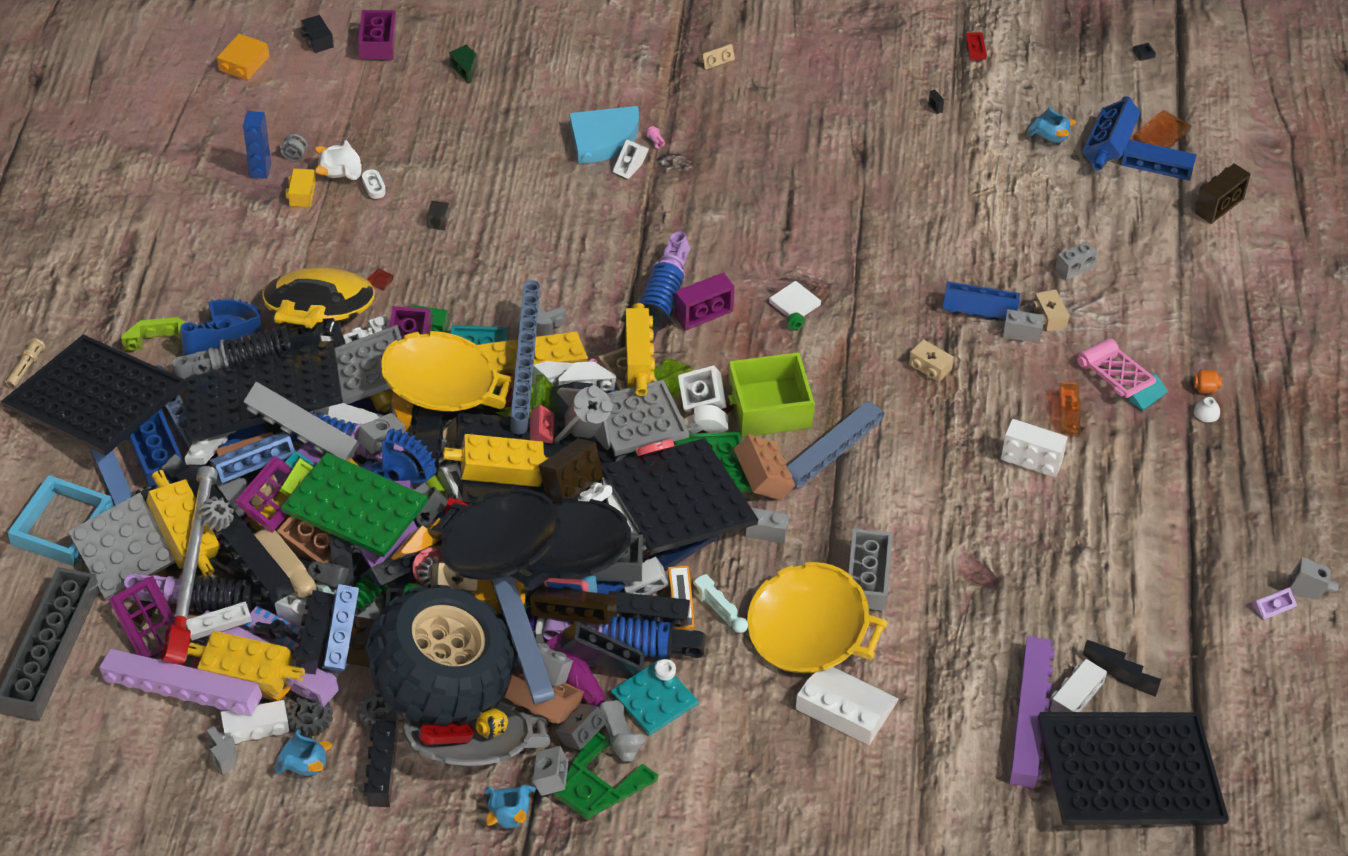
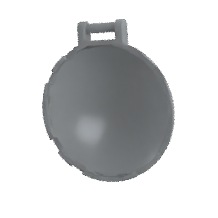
M503 699L493 708L505 713L508 719L507 729L503 734L491 739H486L477 732L476 718L471 722L465 723L474 730V735L470 742L425 745L419 739L418 733L421 726L429 725L430 723L421 720L417 723L408 718L404 722L405 738L416 751L433 760L453 765L478 766L497 763L517 755L524 748H545L550 745V737L545 727L547 724L546 717L519 712L515 709V705ZM532 728H537L538 734H533Z

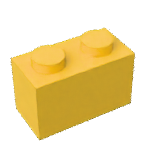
M293 168L292 176H289L288 180L290 187L286 188V199H289L290 206L311 207L316 185L315 170Z

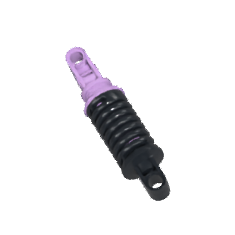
M183 573L179 579L173 576L160 577L153 575L168 605L171 603L177 604ZM130 574L125 578V587L127 589L150 576ZM195 575L189 606L190 611L214 612L246 601L249 613L256 606H259L272 614H277L275 603L273 604L269 598L265 599L259 590L260 587H255L251 580L238 579L235 582L233 578L227 580V578L223 577L220 580L219 577L212 579L211 576H206L205 578L203 575L198 577ZM147 588L136 593L139 600L153 602Z

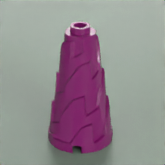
M562 633L552 637L545 644L549 645L550 649L566 654L567 658L573 660L566 683L584 691L582 699L588 705L599 707L601 703L605 702V694L598 685V681L590 670L587 661L560 648Z

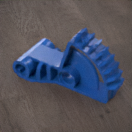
M220 298L218 300L211 299L209 302L210 322H205V324L198 323V326L192 322L181 325L182 356L206 351L212 347L216 348L220 345V340L236 339V337H241L242 335L248 336L251 333L259 332L261 330L259 308L254 307V304L249 305L248 301L243 303L241 299L235 301L234 298L232 300L227 298L225 300H220Z
M392 428L387 431L386 437L382 441V463L366 461L360 467L392 481L410 480L411 483L427 482L436 473L434 464L436 458L431 457L432 452L426 450L427 445L423 446L421 444L422 440H415V435L410 437L408 432L402 433L401 429L395 431ZM394 444H397L407 449L410 453H412L421 464L424 472L419 473L418 467L416 463L413 461V459L406 453L394 449Z

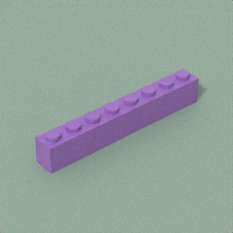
M1027 636L1009 784L1035 788L1036 781L1041 780L1042 768L1039 767V762H1043L1044 750H1040L1041 745H1044L1038 715L1040 712L1048 711L1049 698H1046V694H1050L1051 682L1048 681V677L1052 676L1053 665H1049L1050 660L1053 661L1055 651L1054 648H1051L1052 640L1031 636Z

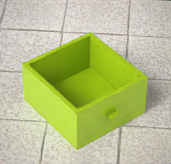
M799 352L729 361L727 387L730 395H728L730 405H733L741 437H746L747 434L756 436L812 428L815 402Z

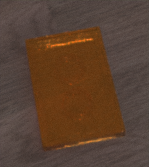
M1162 110L1133 135V140L1171 148L1191 130V125Z

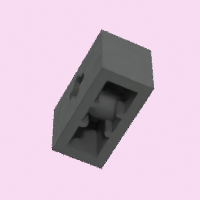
M581 703L555 732L564 747L581 750L607 721L598 706Z

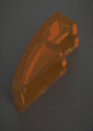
M1060 382L1059 417L1062 435H1081L1080 383Z

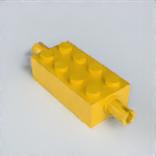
M641 303L634 304L633 308H626L627 388L636 386V395L645 396L648 393L647 384L654 382V371L651 370H655V360L651 357V355H654V344L650 343V341H653V330L649 328L653 327V316H649V308H644V305Z
M464 434L461 449L443 448V460L460 461L461 480L540 487L542 478L538 465L549 459L544 455L543 441Z
M159 470L160 474L158 471L152 474V478L158 488L149 491L146 504L153 514L178 568L182 569L185 564L196 498L186 479L169 484L164 471ZM204 525L197 562L204 577L207 576L206 573H208V576L214 573L215 570L209 559L216 557L220 547L213 531H209L208 525Z
M213 630L207 646L190 643L189 647L192 648H188V656L201 658L197 667L199 670L258 683L260 691L272 694H281L287 678L302 681L303 677H300V675H305L304 668L292 666L294 659L290 650L280 645Z

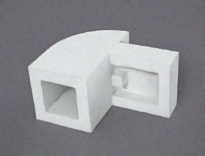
M713 405L694 407V414L684 418L685 425L692 434L705 430L707 433H723L728 430V415Z

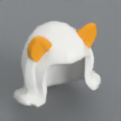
M347 140L344 141L342 146L334 145L329 148L319 146L315 148V151L320 155L318 167L316 168L317 174L330 178L346 176L351 180H357L362 172L360 157Z

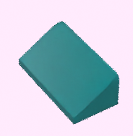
M1156 374L1152 375L1156 378V383L1129 397L1128 401L1141 411L1147 409L1168 392Z

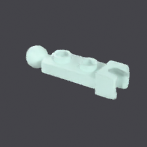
M707 574L693 581L697 588L693 590V594L701 602L705 600L729 626H732L735 632L743 633L747 630L748 623L746 619L737 617L735 605L729 603L723 593L714 587V581Z

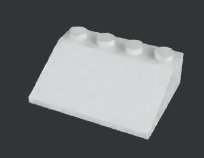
M832 667L824 671L815 672L806 681L797 695L796 710L870 745L898 702V698Z

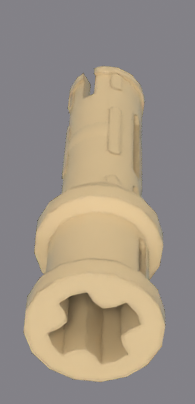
M32 338L29 341L30 345L26 350L22 351V358L4 382L7 387L11 389L16 388V385L29 366L36 363L38 355L46 348L41 340Z

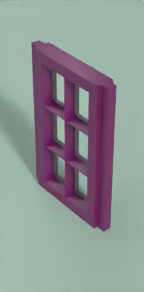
M275 456L235 500L237 506L272 533L288 514L283 513L281 506L279 507L271 499L280 490L292 470L291 467ZM277 469L286 475L280 484L271 478ZM267 481L275 487V490L269 497L260 491ZM255 494L264 500L257 510L249 504V501ZM267 504L276 510L270 519L260 513Z
M152 575L109 599L137 655L154 658L162 653L163 643L155 629L164 624L168 628L170 624L173 625L175 618ZM147 588L153 602L143 607L136 593ZM133 595L139 610L129 614L123 600ZM156 605L163 620L153 625L146 610ZM142 613L149 628L139 633L132 618ZM152 631L159 646L148 651L142 636Z

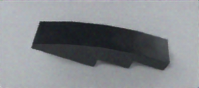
M1090 640L1086 641L1083 655L1107 671L1115 679L1156 697L1161 683L1160 678L1142 673L1144 666L1125 660V652Z

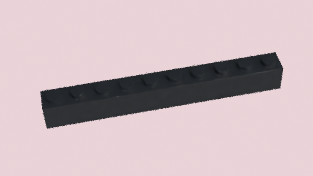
M193 465L175 476L177 481L187 480L197 499L199 482L196 480L199 467L198 465ZM211 485L209 499L214 496L218 500L223 496L216 487ZM235 511L232 513L234 518L227 528L218 532L215 528L212 530L217 540H222L221 543L225 550L231 551L230 553L234 561L241 563L240 567L245 575L249 573L253 585L260 587L259 590L265 599L269 598L274 604L294 592L290 578Z

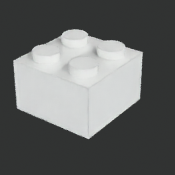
M714 365L678 375L684 411L689 416L694 414V407L699 405H713L720 409L727 408L721 373Z

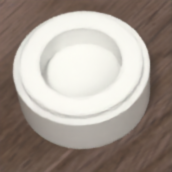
M660 660L655 665V674L661 680H670L676 674V666L671 660Z

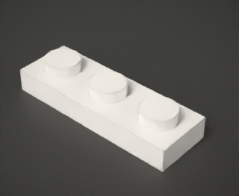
M245 601L188 619L186 623L188 629L191 630V639L195 640L211 635L213 630L220 632L252 622Z

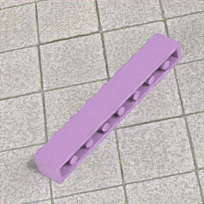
M239 626L220 631L270 643L267 639H261L251 631L244 630ZM211 635L195 640L207 646ZM294 659L292 666H296L297 660ZM318 667L316 675L305 673L304 676L300 675V677H303L302 681L287 678L285 682L290 685L291 691L308 698L312 702L318 701L322 707L339 691L336 677L330 672L326 673L320 670Z
M110 649L99 667L104 681L108 683H117L128 688L134 687L145 692L159 693L165 697L179 698L182 701L188 700L203 706L209 705L220 710H230L237 714L252 716L262 698L259 685L255 682Z

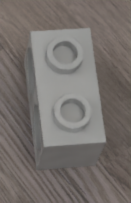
M1086 241L1058 254L1055 270L1067 281L1095 268L1098 252Z

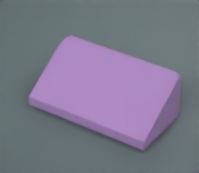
M1290 587L1250 602L1262 620L1297 606Z

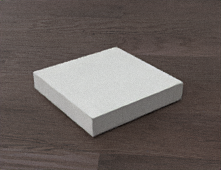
M794 281L770 297L769 303L788 317L796 312L803 316L807 315L821 305V300L797 281Z

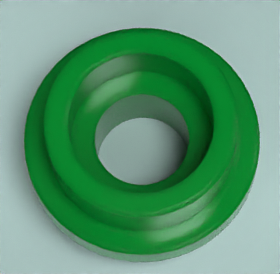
M797 312L790 314L787 318V326L791 330L800 329L805 323L804 316Z

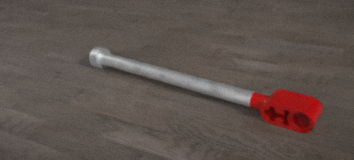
M209 466L199 467L196 480L199 482L175 618L173 625L170 624L166 630L161 653V661L182 666L187 657L191 630L185 628L204 529V520L199 519L201 514L199 508L209 498L211 485L216 483L218 471Z

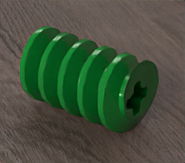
M370 575L360 579L359 583L354 585V587L359 588L354 615L358 616L359 611L364 612L366 610L365 606L370 607L371 601L375 602L377 600L376 596L379 597L382 595V591H387V584L376 588Z

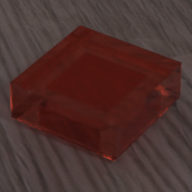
M378 268L368 278V281L372 286L384 290L392 282L393 275Z

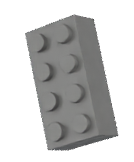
M853 528L848 573L863 589L869 609L885 611L893 533Z

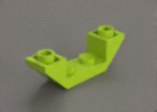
M179 317L140 320L121 336L124 351L142 350L143 338L179 335L181 345L180 327L187 322Z

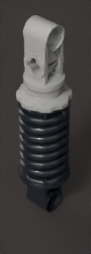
M283 324L280 327L272 328V335L269 330H264L265 336H263L261 331L257 332L258 338H256L254 333H251L250 340L247 335L243 336V342L241 337H236V343L232 338L220 340V347L215 349L212 347L206 351L176 357L172 361L175 375L185 379L193 374L199 375L213 369H223L229 365L238 366L248 360H261L267 355L276 356L287 350L293 351L303 346L316 345L322 342V338L317 324L313 328H306L303 325L291 329L288 328L287 324Z

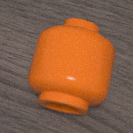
M1200 369L1197 374H1194V389H1197L1199 393L1215 394L1217 389L1222 386V377L1218 376L1216 370Z

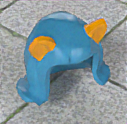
M1050 105L1029 126L1027 135L1033 136V134H1038L1048 141L1060 143L1068 138L1070 126L1075 125L1076 121L1053 111Z
M297 729L278 755L274 765L275 773L281 774L285 769L303 776L320 773L326 764L325 752L332 748V743L328 741L316 742L309 737L301 736V730Z
M521 785L516 788L497 790L487 787L485 794L490 796L488 803L489 814L486 818L488 826L497 823L503 828L512 829L523 823L529 811V794L535 791V787Z

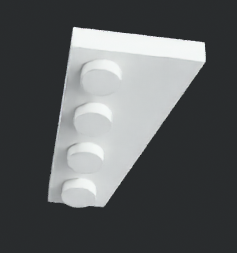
M236 431L194 441L185 456L186 465H205L216 453L217 447L225 444L228 440L227 436Z

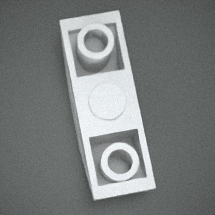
M594 361L575 362L559 377L558 386L572 382L593 383V386L595 385L603 391L614 390L616 376Z

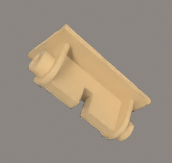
M732 43L703 53L699 57L700 63H704L705 70L735 60Z

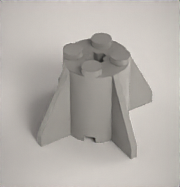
M595 385L582 390L562 387L558 389L557 393L569 407L565 414L566 427L554 439V443L557 444L570 433L578 438H591L595 436L608 451L611 448V440L607 419L613 407L611 401L615 398L614 395L605 393Z

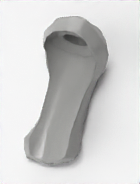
M615 700L601 703L599 709L607 721L605 726L609 732L610 743L614 751L622 761H634L637 751L646 742L643 734L631 732L624 717V705L620 701Z

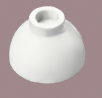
M1212 397L1200 400L1193 410L1196 418L1203 422H1214L1220 417V407Z

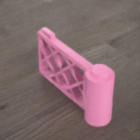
M1107 338L1078 354L1077 362L1079 366L1084 369H1092L1113 386L1114 391L1121 397L1125 396L1128 398L1156 383V378L1118 349L1116 342L1112 338ZM1119 357L1123 362L1112 361V359ZM1099 366H1109V369H1101ZM1111 366L1122 367V370H1112ZM1124 367L1133 368L1136 371H1124ZM1110 375L1121 376V379H1114ZM1123 376L1135 377V380H1125ZM1137 377L1146 378L1147 380L1137 381ZM1122 385H1130L1134 387L1127 390Z

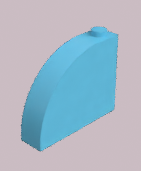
M638 106L569 113L570 130L578 164L614 158L620 155L626 139L635 141L639 131Z

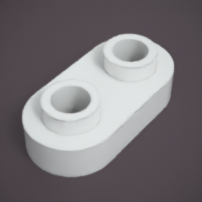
M376 170L365 171L362 174V181L368 195L374 199L382 198L386 190L379 172Z

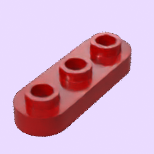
M450 723L447 727L429 724L421 726L418 737L425 745L466 743L472 740L474 730L469 725H460V723Z

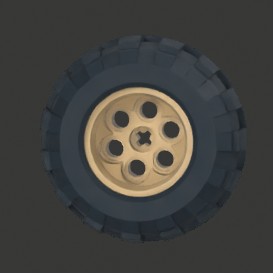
M433 585L431 589L426 586L409 589L400 598L396 596L382 609L379 617L372 625L367 640L366 659L367 664H370L368 669L374 687L382 692L383 700L394 710L399 709L406 714V718L417 723L421 720L436 726L447 727L451 722L460 723V725L471 722L479 717L481 712L490 710L498 703L510 682L514 665L513 646H510L511 634L503 620L497 618L496 610L486 601H480L475 597V594L464 589L460 591L452 589L448 585Z

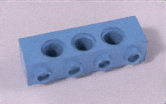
M282 431L213 458L210 462L212 467L218 471L217 479L224 483L266 466L274 456L281 460L290 457L295 450L290 436Z
M338 584L334 589L321 670L342 673L345 670L359 588Z

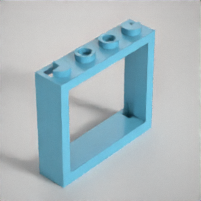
M48 475L7 532L9 540L13 546L75 566L82 556L74 542L67 548L29 535L28 532L56 493L97 506L89 520L114 507L112 498L109 495Z

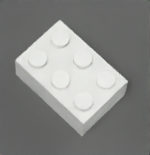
M1012 419L1005 434L1001 460L1056 478L1063 462L1068 436Z

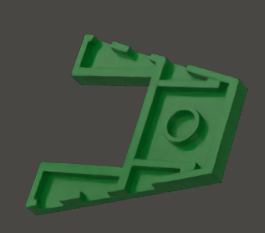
M599 732L592 737L573 760L572 766L567 772L565 790L554 793L557 799L586 820L658 781L659 776L647 766L641 764L614 789L585 767L602 753L610 743V740Z

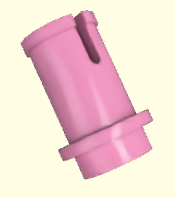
M652 126L647 129V137L652 140L655 148H662L665 145V141L659 134V129Z

